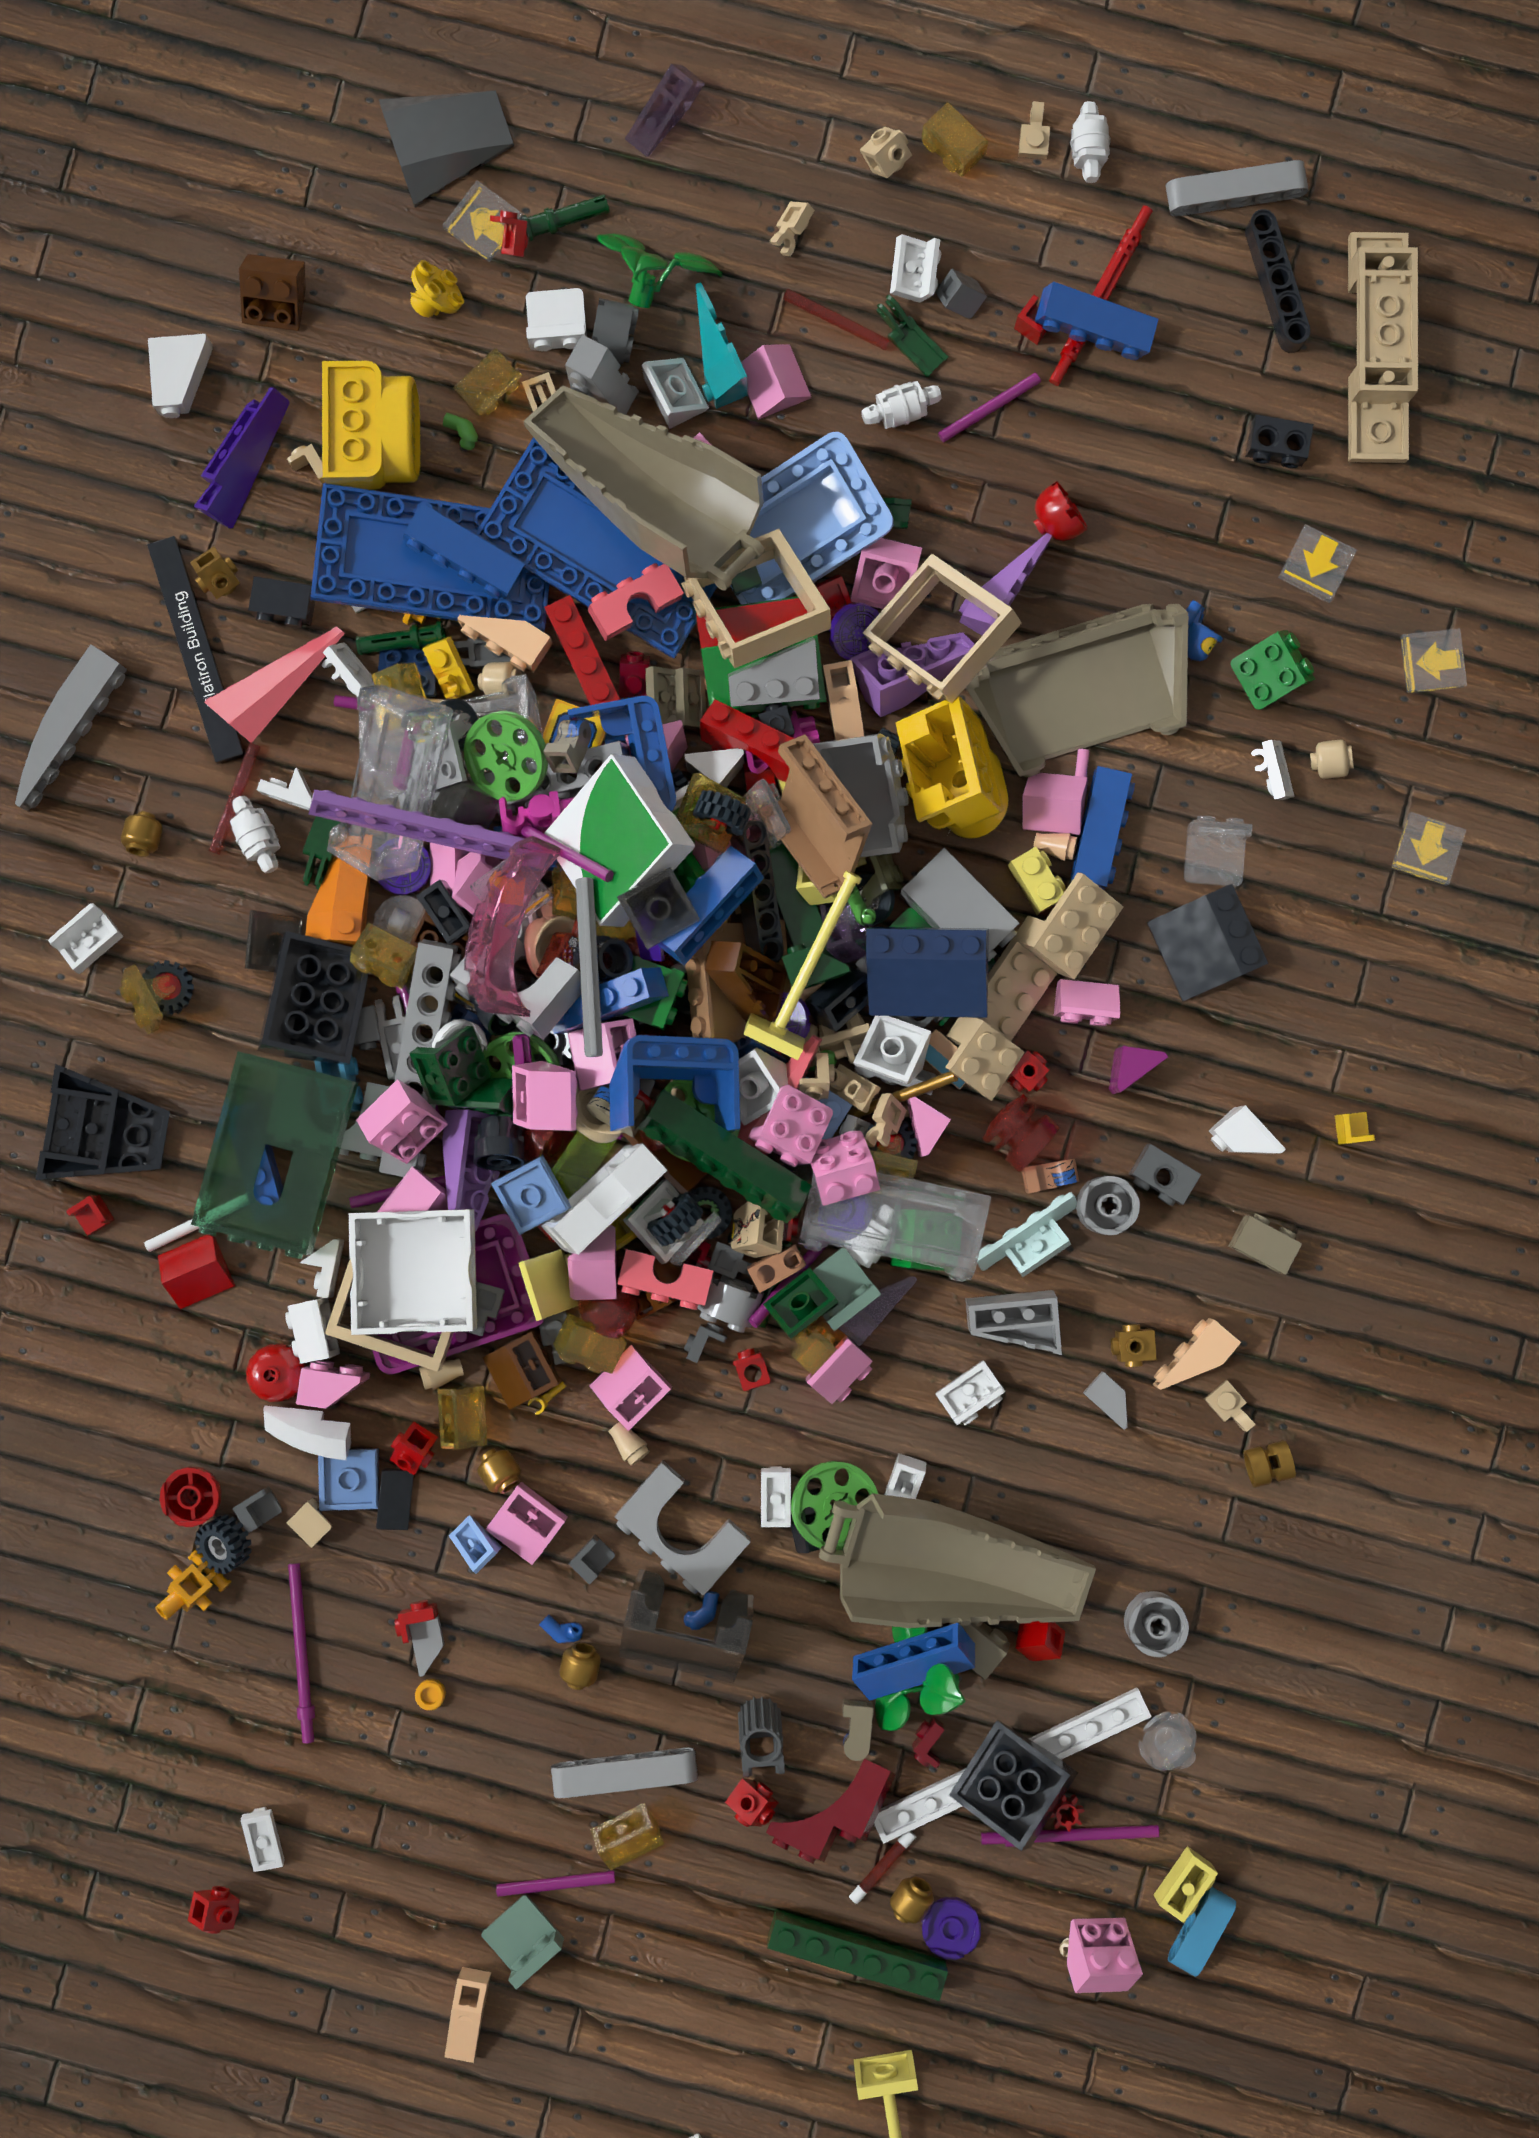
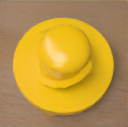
M421 260L413 269L411 278L417 291L415 293L410 292L412 295L410 302L413 309L419 315L429 318L433 315L437 316L440 311L453 314L464 304L462 294L456 285L458 280L451 271L447 269L442 271L426 260Z

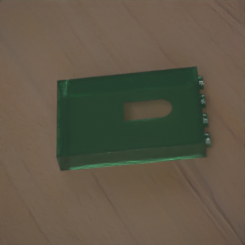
M238 1051L191 1225L200 1227L198 1232L210 1236H216L217 1232L227 1234V1240L241 1244H245L246 1240L257 1242L256 1248L273 1252L274 1247L284 1249V1255L302 1259L303 1255H311L315 1246L358 1082ZM266 1144L293 1151L282 1196L272 1205L261 1204L254 1195V1186Z

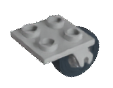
M456 698L447 699L437 704L430 715V729L413 735L426 792H432L467 781L460 752L464 751L467 733L478 720L474 709L464 700Z

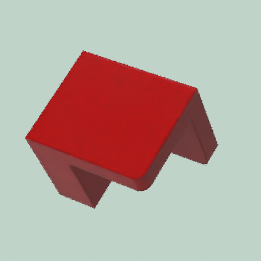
M1034 294L1017 316L1014 329L1038 345L1047 333V330L1043 329V325L1035 322L1039 307L1037 306L1039 297Z
M90 1195L66 1210L68 1216L76 1217L87 1236L94 1234L115 1220L100 1195Z
M1032 1621L1031 1623H1020L1015 1648L1030 1661L1061 1659L1065 1631L1055 1622L1040 1623V1621Z

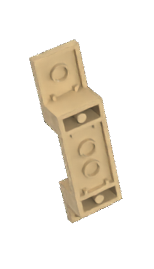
M1351 232L1348 236V293H1357V366L1348 377V462L1406 463L1409 460V402L1418 392V247H1408V233Z
M1078 872L1045 921L1027 916L1018 929L1017 934L1012 938L988 973V1017H958L946 1035L959 1045V1048L945 1068L985 1098L992 1101L1025 1053L1011 1042L1057 973L1072 979L1076 978L1123 909V906L1085 874Z

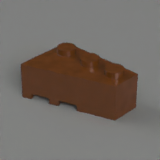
M711 941L705 970L747 1023L751 1013L770 1022H775L779 1014L786 983V968L741 942Z

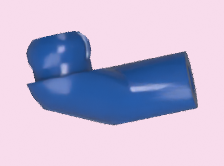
M707 1591L704 1595L702 1608L696 1612L688 1611L684 1616V1624L690 1627L691 1630H700L714 1620L719 1593Z
M550 1614L539 1624L557 1643L576 1642L581 1639L583 1634V1627L579 1623L559 1624Z

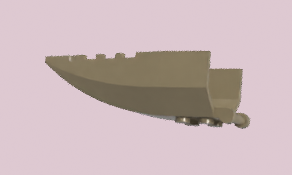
M563 385L523 421L526 429L554 462L616 527L641 550L684 577L709 578L714 581L719 589L725 591L732 584V579L754 558L758 559L765 552L763 545L750 536L764 503L761 474L720 449L687 435H684L682 438L668 432L667 427L660 424L657 427L643 422L642 417L635 414L630 417L617 411V407L601 403L593 397ZM740 547L746 549L724 571L719 569Z
M874 1493L857 1505H850L844 1501L834 1502L832 1509L834 1516L826 1543L819 1552L820 1559L840 1564V1600L851 1622L902 1628L942 1627V1623H959L961 1626H970L971 1622H988L990 1625L999 1624V1621L1014 1620L1018 1624L1031 1623L1032 1621H1040V1623L1079 1621L1096 1571L1094 1565L973 1515L926 1500ZM845 1518H851L852 1521L843 1550H837Z

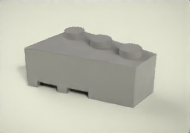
M582 334L565 364L571 389L593 397L601 403L617 407L618 412L627 414L639 392L638 389L627 384L630 379L627 374L623 373L621 375L618 372L621 365L607 347Z
M813 637L795 646L786 648L765 659L729 673L728 684L731 707L820 699L815 639Z
M1053 1290L965 1298L967 1325L971 1335L1005 1343L1011 1342L1028 1348L1042 1349L1062 1355L1058 1301Z

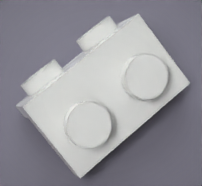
M903 234L896 238L890 294L918 303L933 296L938 285L936 272L941 258V251L939 250L940 239L933 238L925 242Z
M90 903L65 926L60 928L48 941L54 948L60 951L70 967L80 974L124 936L105 912L94 903Z
M982 1360L935 1394L956 1425L961 1422L967 1425L979 1416L977 1414L978 1410L984 1406H987L989 1409L998 1404L1003 1399L1001 1394L1005 1390L984 1360Z

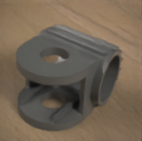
M762 1696L758 1699L753 1697V1700H746V1703L740 1706L741 1711L738 1712L743 1777L752 1776V1767L775 1766L776 1773L785 1774L781 1709L777 1707V1703L771 1701V1698L763 1699ZM773 1737L774 1752L766 1756L751 1754L750 1739Z

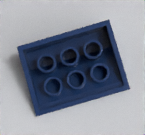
M867 928L866 965L869 1015L987 1018L989 928Z

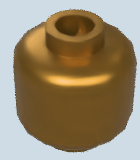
M140 811L138 814L130 815L125 819L121 843L126 847L128 853L139 857H147L149 853L158 850L163 826L155 819V815L152 813Z
M491 1449L481 1456L482 1463L479 1465L477 1472L489 1491L505 1494L519 1484L521 1468L508 1450L496 1451Z
M575 1643L563 1653L559 1670L560 1677L567 1683L568 1687L575 1690H582L584 1687L593 1685L597 1680L600 1668V1655L590 1644Z
M916 1876L903 1879L890 1899L895 1917L906 1924L922 1922L934 1903L930 1884Z

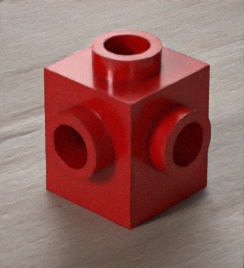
M1028 1050L1025 1051L1008 1076L1007 1082L1019 1093L1022 1090L1028 1093L1032 1089L1037 1092L1048 1080L1045 1076L1049 1071L1045 1066L1047 1061L1036 1051L1032 1054ZM1027 1065L1034 1069V1074L1030 1077L1024 1074V1067Z
M413 1421L405 1433L400 1431L394 1439L391 1447L395 1450L390 1461L395 1463L400 1469L415 1475L421 1466L426 1469L433 1459L435 1453L431 1450L438 1436Z
M745 1778L741 1779L725 1801L736 1812L734 1817L746 1827H762V1825L769 1823L775 1814L774 1808L779 1802L771 1796L773 1791L762 1782L757 1784L754 1780Z
M213 1886L212 1890L194 1891L187 1921L200 1930L211 1934H218L221 1930L234 1929L236 1917L239 1913L240 1899L231 1894L230 1889L223 1886Z

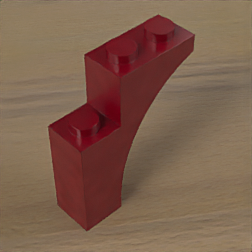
M864 1758L859 1771L848 1789L827 1809L800 1821L771 1822L766 1831L767 1834L774 1837L771 1843L787 1851L789 1846L800 1850L798 1854L800 1858L814 1864L816 1859L825 1862L839 1829H841L840 1836L853 1843H856L858 1838L866 1842L896 1774Z

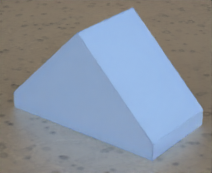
M471 1515L449 1535L475 1574L502 1547Z

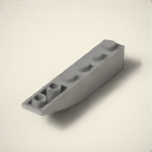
M90 644L58 690L32 742L15 801L17 806L28 812L40 803L43 797V790L48 784L56 780L61 764L64 760L71 758L76 750L75 744L79 738L85 736L92 727L91 721L97 712L100 713L105 709L109 702V695L114 688L120 687L125 679L124 673L127 669L92 644Z

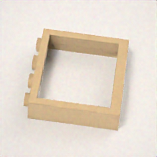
M780 529L755 538L763 545L765 552L758 559L754 558L740 572L775 559L807 610V614L735 643L702 589L713 584L714 581L709 578L684 577L685 582L681 583L685 595L688 598L692 596L694 608L699 618H705L706 628L712 639L717 638L722 657L724 659L729 658L734 668L831 629L830 608ZM740 547L719 569L724 571L746 549Z
M931 554L866 628L863 634L871 643L868 648L878 657L884 654L888 657L887 662L896 670L900 671L902 668L906 670V675L919 686L921 683H924L928 686L926 690L937 700L943 697L952 704L1020 626L1021 621L1013 608L934 554ZM939 581L996 619L942 682L886 643Z
M350 1259L325 1334L437 1372L442 1370L454 1332H441L435 1353L431 1354L374 1334L351 1335V1327L340 1323L353 1282V1268Z

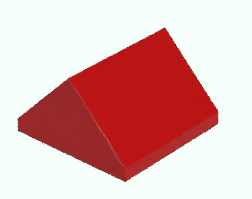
M213 1232L158 1255L161 1283L180 1309L235 1286Z

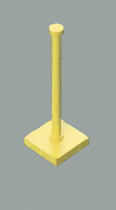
M845 871L843 875L845 880L776 1021L770 1022L751 1013L745 1026L744 1035L796 1060L799 1059L803 1051L805 1038L788 1031L786 1025L856 883L860 884L862 880L860 876L850 871Z
M912 2050L853 2059L858 2100L883 2096L889 2137L902 2138L895 2094L918 2090Z

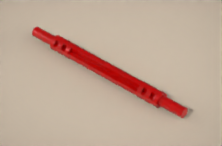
M1143 206L1131 229L1126 230L1092 293L1093 296L1109 300L1142 239L1141 233L1153 212L1150 207ZM1068 338L1060 353L1061 359L1049 379L1050 383L1055 386L1060 385L1070 364L1076 361L1086 341L1080 342Z

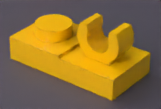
M451 636L422 648L446 700L464 696L475 690Z

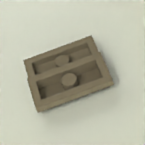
M655 666L645 668L646 694L657 702L662 725L681 720L683 729H700V719L706 712L704 671L683 667L679 669Z

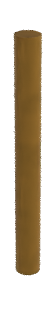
M949 1071L891 1094L899 1102H903L909 1098L956 1082L958 1077ZM880 1098L871 1101L867 1113L854 1107L848 1111V1114L861 1118L874 1113Z

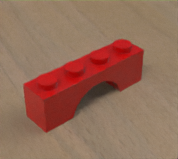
M571 595L545 606L547 616L589 704L595 705L620 700Z
M715 699L700 719L701 740L720 750L739 748L751 752L771 768L777 779L786 783L790 768L780 756L778 750L780 744L794 738Z

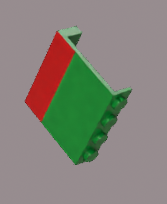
M798 596L714 608L735 643L808 613ZM696 613L709 707L715 699L731 707L728 684L729 673L765 659L786 648L795 646L805 640L734 668L729 658L724 659L722 657L717 638L712 639L706 628L705 618H699ZM818 635L812 637L815 639L820 699L782 702L783 706L803 705V709H815L820 707V702H826ZM774 703L734 706L732 708L753 718L759 717L758 714L763 713L766 706Z

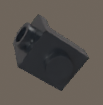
M782 702L774 703L765 707L766 712L758 714L760 722L788 736L795 733L791 720L794 717L791 706H783Z

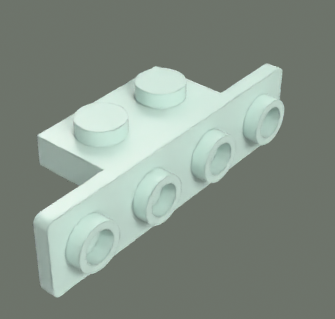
M1069 1192L1066 1195L1063 1194L1056 1197L1049 1207L1043 1211L1031 1214L1027 1222L1018 1228L1009 1229L1003 1235V1238L996 1243L984 1246L975 1257L980 1269L985 1271L1005 1256H1008L1021 1276L1024 1277L1070 1246V1240L1056 1221L1076 1209L1077 1200L1074 1194Z

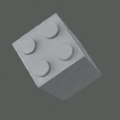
M945 848L901 890L899 895L932 928H989L988 962L997 954L993 950L997 945L1003 948L1017 934L1014 928L1019 922Z

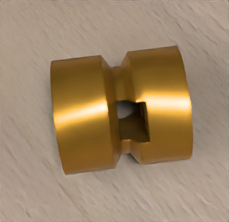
M1284 1440L1268 1444L1265 1450L1259 1446L1246 1449L1243 1452L1246 1470L1254 1488L1271 1484L1274 1478L1280 1482L1293 1479L1296 1476L1293 1457L1288 1444ZM1271 1457H1272L1273 1464H1274V1467H1275V1469H1273V1470H1272V1468H1271V1464H1270V1461H1269V1458H1271Z

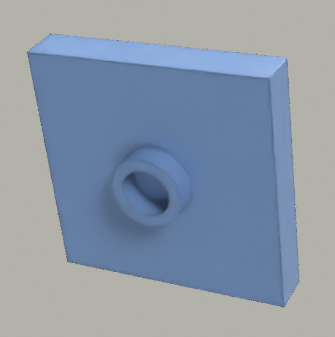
M543 1155L491 1183L519 1235L571 1208L568 1199Z
M378 1448L350 1449L347 1461L318 1455L319 1511L378 1509L380 1494Z

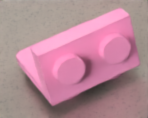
M783 1085L777 1094L764 1125L753 1127L748 1138L756 1142V1148L766 1153L773 1151L781 1156L780 1160L790 1166L796 1167L800 1164H809L833 1116V1110L794 1087Z
M848 1131L840 1136L821 1140L810 1164L815 1175L823 1206L880 1190L874 1160L861 1131Z

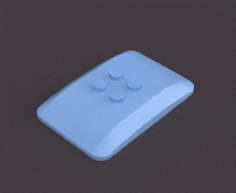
M831 432L761 477L764 503L750 536L757 538L780 529L814 583L859 554L861 550L868 548L891 531L894 519L849 440L840 432ZM775 559L756 566L762 586L741 592L736 596L741 604L789 598L796 593Z

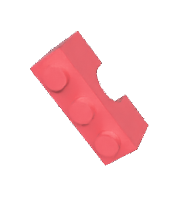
M654 563L642 571L643 575L635 580L629 577L616 585L618 589L608 594L606 591H603L591 599L592 604L589 605L588 612L605 641L631 627L633 620L627 611V603L632 599H645L651 604L655 613L681 600L684 593L667 565L662 564L658 566L657 563Z
M628 1249L625 1250L617 1280V1285L623 1286L621 1292L639 1296L641 1290L652 1293L650 1299L668 1303L669 1298L681 1300L679 1306L697 1310L698 1305L705 1306L713 1270L684 1263L679 1278L673 1283L665 1284L654 1276L653 1264L655 1256Z

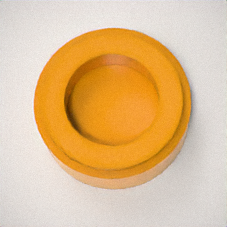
M436 1679L422 1681L415 1692L417 1704L422 1709L429 1711L440 1707L446 1696L444 1685Z

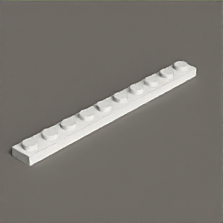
M1135 1688L1029 1739L1062 1760L1150 1718L1151 1715L1139 1689ZM965 1769L881 1808L874 1825L883 1844L962 1807L949 1794Z

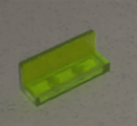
M579 1131L552 1168V1172L567 1199L593 1176L617 1139L610 1143H597Z

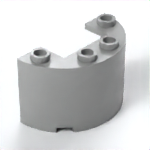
M874 734L814 743V747L872 822L860 857L900 852L903 842L908 841L904 806L908 805V793L906 788H902L900 777L903 776L902 762L900 759H895L889 737H885L883 734Z

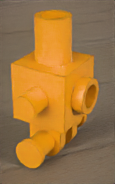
M194 1550L188 1559L192 1560L198 1568L192 1563L185 1571H182L177 1565H174L167 1572L173 1579L167 1589L169 1595L155 1607L159 1615L165 1620H168L181 1607L188 1612L197 1604L205 1611L212 1604L206 1597L213 1585L211 1581L219 1588L220 1592L231 1584V1581L227 1580L221 1572L219 1574L214 1572L215 1567L210 1570L207 1567L208 1562L205 1561L203 1563L200 1559L204 1557L203 1554H198L197 1550Z

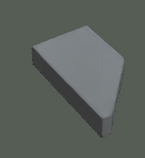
M1102 1371L1085 1389L1083 1394L1125 1430L1127 1428L1125 1391Z
M439 1615L434 1620L409 1624L419 1677L425 1675L445 1644Z

